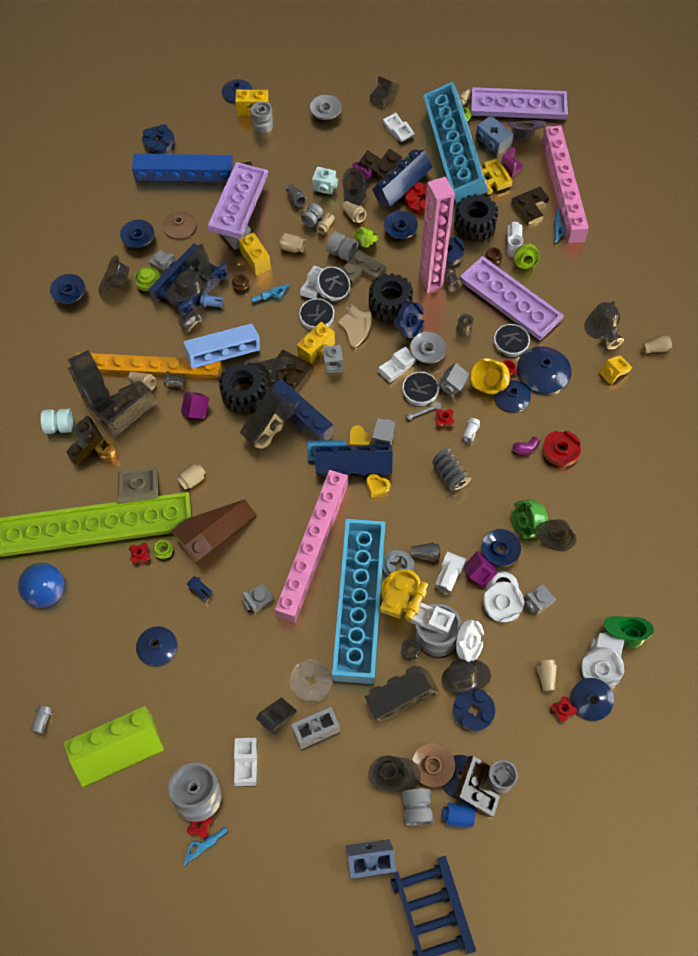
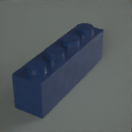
M414 149L410 151L405 159L399 161L394 169L388 171L387 176L376 183L377 185L372 188V191L380 206L391 207L433 168L425 150Z
M282 379L268 389L269 401L313 441L329 440L334 435L333 424Z
M392 445L316 446L315 448L316 474L327 476L329 470L345 475L358 473L363 476L369 473H377L378 475L392 473Z

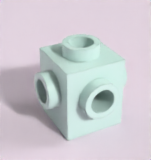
M317 167L312 178L313 190L332 195L339 181L336 178V171Z

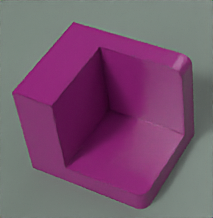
M513 147L502 155L501 160L502 165L511 178L522 171L524 166L514 158L516 149Z
M185 391L181 413L187 417L204 419L209 397L202 393Z
M478 551L464 565L469 577L483 587L497 574L494 565Z

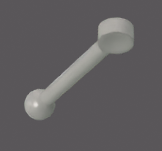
M436 402L434 406L413 414L408 413L406 414V419L412 420L415 416L434 409H441V404Z

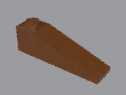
M244 499L187 518L172 529L171 532L192 560L196 562L257 514Z

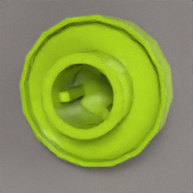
M361 227L359 231L353 232V238L357 239L356 241H358L359 246L369 247L370 244L378 240V234L373 233L371 228Z
M532 244L519 246L513 255L515 264L522 269L533 267L537 264L540 257L537 247Z
M144 267L135 274L136 286L142 291H149V288L160 278V274L155 268Z

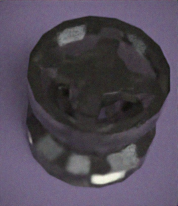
M616 327L609 328L601 334V338L603 341H606V347L609 350L620 346L624 341L623 337L618 334L619 331Z

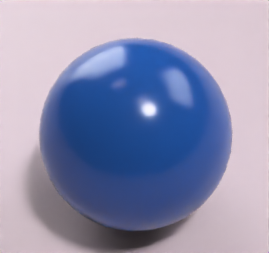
M48 563L30 565L22 572L18 580V591L21 598L28 605L36 608L53 605L64 592L65 582L62 573L55 566Z

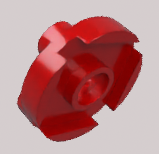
M418 182L406 192V207L412 213L422 215L425 212L427 185Z
M553 431L545 438L542 453L553 465L565 468L578 460L581 454V443L579 438L570 431ZM557 446H565V451H560Z

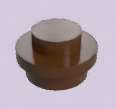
M492 247L486 251L485 258L493 264H497L502 260V253L500 249Z
M237 274L232 279V286L239 291L245 290L249 286V279L244 274Z

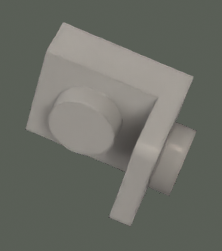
M161 250L149 260V264L162 274L176 262L174 254L170 253L167 255Z
M263 583L248 593L246 591L242 592L244 599L241 601L247 610L251 609L254 614L275 601Z
M542 584L533 592H528L525 595L524 604L530 612L538 615L554 603L556 598Z

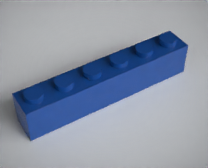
M134 154L132 163L134 179L140 181H222V179L230 177L234 168L232 155Z

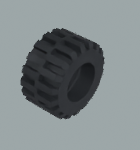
M474 194V196L467 195V198L463 197L457 203L455 211V230L459 231L458 234L460 236L463 235L465 239L470 238L472 241L488 238V235L491 236L496 228L498 218L496 203L491 201V198H486L485 195L478 196V194Z
M386 273L383 274V277L378 276L376 280L372 281V285L369 287V309L372 310L373 315H377L378 319L383 318V321L391 320V322H394L402 304L413 301L412 284L407 282V278H401L402 275L399 274L396 276L394 273L390 275ZM392 295L397 297V299L389 300L384 297Z
M240 362V364L233 363L232 367L227 366L226 371L221 373L222 377H219L220 393L227 407L230 406L231 410L235 411L237 409L241 413L242 410L250 412L249 409L255 410L257 405L261 406L263 404L262 400H265L267 394L265 377L262 370H259L256 365L252 366L250 362L244 364V362ZM243 383L252 385L244 391L234 389L237 385Z

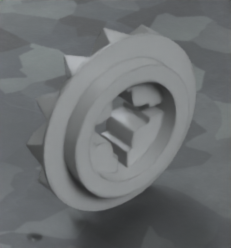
M401 550L389 552L384 557L382 564L386 577L396 571L393 564L396 565L399 560H401V566L404 567L399 568V570L409 569L413 571L414 561L407 552Z

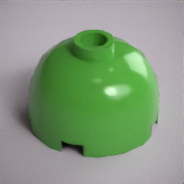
M531 499L519 500L514 503L515 509L511 511V523L514 531H519L522 535L520 538L530 539L542 534L548 524V513L540 502Z

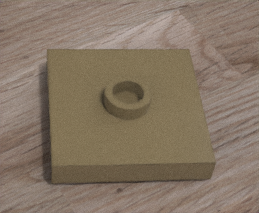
M157 467L118 472L119 504L158 498Z

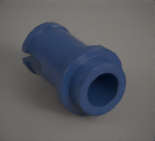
M193 576L187 583L188 589L190 591L193 590L204 601L209 598L203 593L204 591L210 596L213 593L212 590L201 582L200 577Z

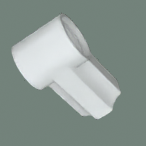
M512 222L507 225L506 254L513 258L515 250L523 245L522 225L518 222Z
M447 551L435 588L443 593L451 594L456 579L462 572L466 558Z

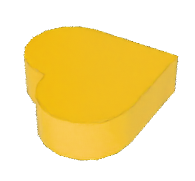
M356 425L351 428L350 445L371 444V435L365 432L363 427Z
M371 474L367 477L366 484L371 498L389 492V480L380 478L377 474Z

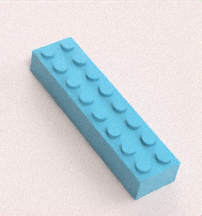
M453 81L424 94L423 97L448 182L455 193L454 199L456 203L461 201L463 197L467 198V195L474 196V194H478L479 196L488 192L489 190L461 100Z
M346 519L332 681L374 684L385 521Z

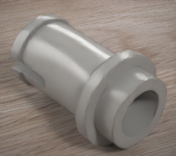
M39 705V708L35 710L37 713L30 731L44 734L48 718L52 716V713H50L51 708Z

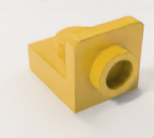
M619 355L608 359L600 369L599 374L609 384H612L618 376L629 373L632 367Z

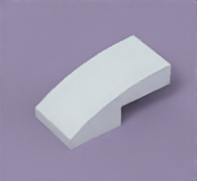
M397 113L384 118L382 121L385 128L400 142L415 135L406 121L402 122Z
M312 267L307 274V281L300 289V295L311 299L318 298L320 293L316 287V279L323 268Z
M404 347L394 353L391 360L379 366L377 372L391 383L407 371L417 359L413 357L409 349Z
M420 603L418 614L409 622L447 634L456 614L438 606L432 608L424 603Z
M235 738L234 785L257 786V739Z

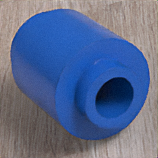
M448 802L447 807L443 806L441 818L445 820V825L473 827L475 809L470 808L468 805Z

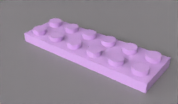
M472 87L471 116L567 119L568 116L567 91Z
M236 162L208 223L207 231L242 239L267 179L268 170Z
M483 256L460 276L459 281L538 340L547 335L563 319L564 315Z

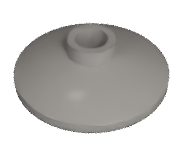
M332 95L317 96L310 103L311 113L323 120L335 118L342 109L340 100Z
M423 332L413 338L410 350L413 357L418 361L435 363L444 357L446 343L436 333Z

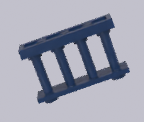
M193 243L149 288L151 299L158 302L164 297L179 307L180 316L184 320L200 303L201 295L209 294L221 280L226 278L228 274L226 262L223 261L216 267L201 257L199 246ZM198 263L212 273L206 279L190 268ZM184 275H188L201 283V285L194 290L181 282L180 279ZM173 286H176L190 296L183 302L168 291Z
M446 855L435 860L436 865H433L434 868L401 879L398 871L393 873L394 878L390 879L394 893L398 892L415 947V950L412 951L413 956H439L460 949V951L464 950L465 955L476 952ZM435 877L437 879L441 878L444 888H441L440 892L407 902L404 887ZM441 901L449 902L451 911L448 912V915L416 926L414 925L410 911ZM451 924L457 927L459 935L456 936V939L424 950L421 949L418 935Z

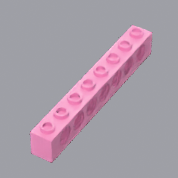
M545 127L542 143L558 206L561 210L560 213L568 243L585 242L589 227L562 127Z
M446 177L434 179L427 183L419 279L427 293L443 288L455 198V193Z
M329 470L276 605V618L296 624L346 492L348 475Z

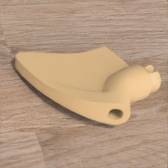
M349 304L350 307H346L347 314L338 324L346 331L351 347L356 348L367 337L372 326L371 311L364 312L353 304Z

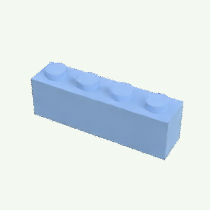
M251 323L183 341L184 353L192 369L259 351L260 338Z

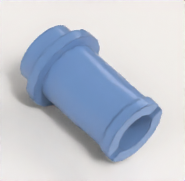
M207 293L201 295L200 304L204 305V307L222 308L223 297L209 296Z

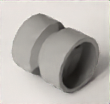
M263 101L254 103L251 107L253 129L262 134L270 132L273 129L271 105Z
M335 231L328 240L326 251L335 256L339 254L341 259L349 261L357 251L358 241L350 237L345 238L344 234Z
M507 760L496 761L490 767L486 777L488 788L497 794L507 793L516 784L518 771Z
M430 789L403 791V805L407 807L404 811L405 825L433 823V813L428 808V805L431 804Z

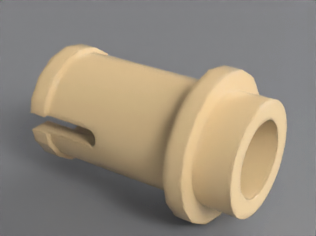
M466 88L459 95L462 107L466 106L467 100L472 94Z
M326 213L322 221L317 223L316 230L318 233H328L330 225L335 220L333 215L328 219L330 213Z

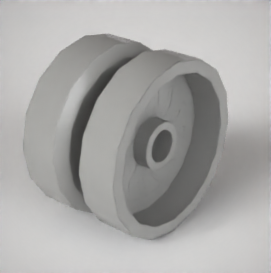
M445 604L429 605L432 608L438 606L456 614L450 629L445 634L416 625V641L425 653L431 656L443 657L451 654L456 649L457 636L462 626L461 619L452 607Z
M196 762L185 764L175 771L168 784L169 796L178 815L186 821H204L211 817L220 806L222 797L217 777L213 770L205 764Z

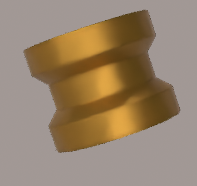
M103 437V440L95 447L98 456L102 460H110L116 454L114 443L109 437Z

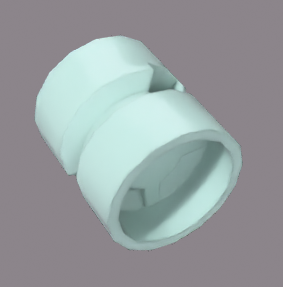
M52 409L42 410L41 426L43 433L54 434L57 431L60 433H72L73 414L71 409H59L57 412Z

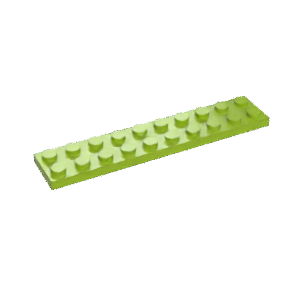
M189 492L162 495L156 499L120 504L119 502L2 517L0 518V557L172 533V529L187 518L192 517Z

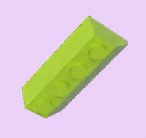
M146 706L63 742L70 764L82 787H86L164 751L152 716Z

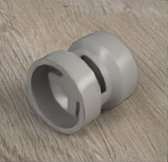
M315 203L309 204L307 211L301 215V221L308 227H314L317 219H320L323 215L322 208Z

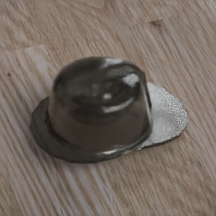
M540 120L508 123V126L511 127V132L514 134L513 142H527L534 136L536 129L547 125L546 122Z
M355 167L349 168L342 177L345 202L348 201L361 206L366 197L368 180L359 169Z
M117 255L111 258L98 289L100 295L106 293L110 287L119 288L123 286L128 278L130 268L119 262Z
M184 271L168 287L167 297L170 301L178 303L201 295L207 289V281L204 277L198 275L197 272Z
M615 302L600 303L587 317L584 323L585 330L591 337H607L620 321V314L615 306Z
M551 519L540 523L535 529V536L552 550H569L575 546L577 541L575 533L565 520Z
M455 660L443 672L442 685L447 691L454 694L477 690L485 687L490 682L491 671L481 661Z
M385 755L375 759L368 771L372 785L381 790L402 793L406 790L415 789L421 781V771L415 762L392 755Z

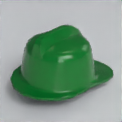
M610 616L604 621L606 631L616 638L624 639L623 645L635 648L641 646L654 633L652 624L640 617Z

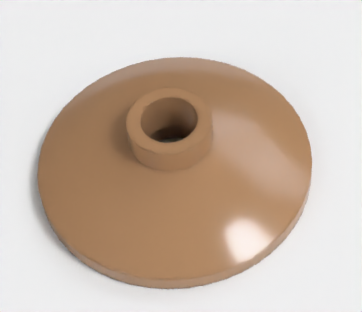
M186 212L173 213L163 222L165 234L176 240L190 237L197 227L195 218Z
M428 743L417 749L412 758V772L421 784L437 788L451 780L455 771V761L452 753L445 746L438 743ZM429 764H436L437 769L430 770Z

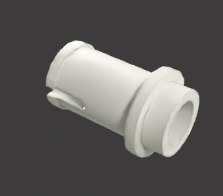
M469 418L466 421L467 426L462 436V440L464 439L465 442L472 443L474 441L476 431L480 428V421L478 419Z

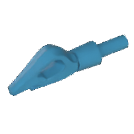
M560 209L556 210V217L554 218V243L562 238L566 232L565 228L561 226Z
M289 284L260 293L261 295L251 298V301L265 300L270 297L280 299L289 287Z
M223 827L214 835H209L203 842L193 841L189 845L183 866L217 843L216 840L225 834L227 829ZM194 845L198 846L197 850L190 854Z

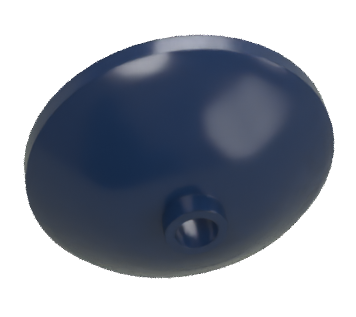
M544 346L534 347L524 352L519 358L517 376L520 382L534 393L543 395L554 394L564 389L569 383L571 365L568 359L556 349Z

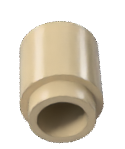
M285 233L284 236L280 237L279 246L285 251L297 254L299 252L303 253L305 239H302L301 236Z
M193 463L180 472L176 479L184 490L191 489L205 479L204 474L206 472L200 464L196 466Z

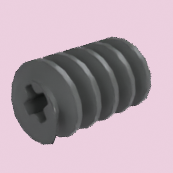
M448 447L434 457L432 464L436 467L437 472L440 473L451 491H456L465 487L470 482L471 477L465 478L468 472H461L464 469L463 465L457 466L460 461L459 459L453 460L456 456L454 453L450 454L452 450Z

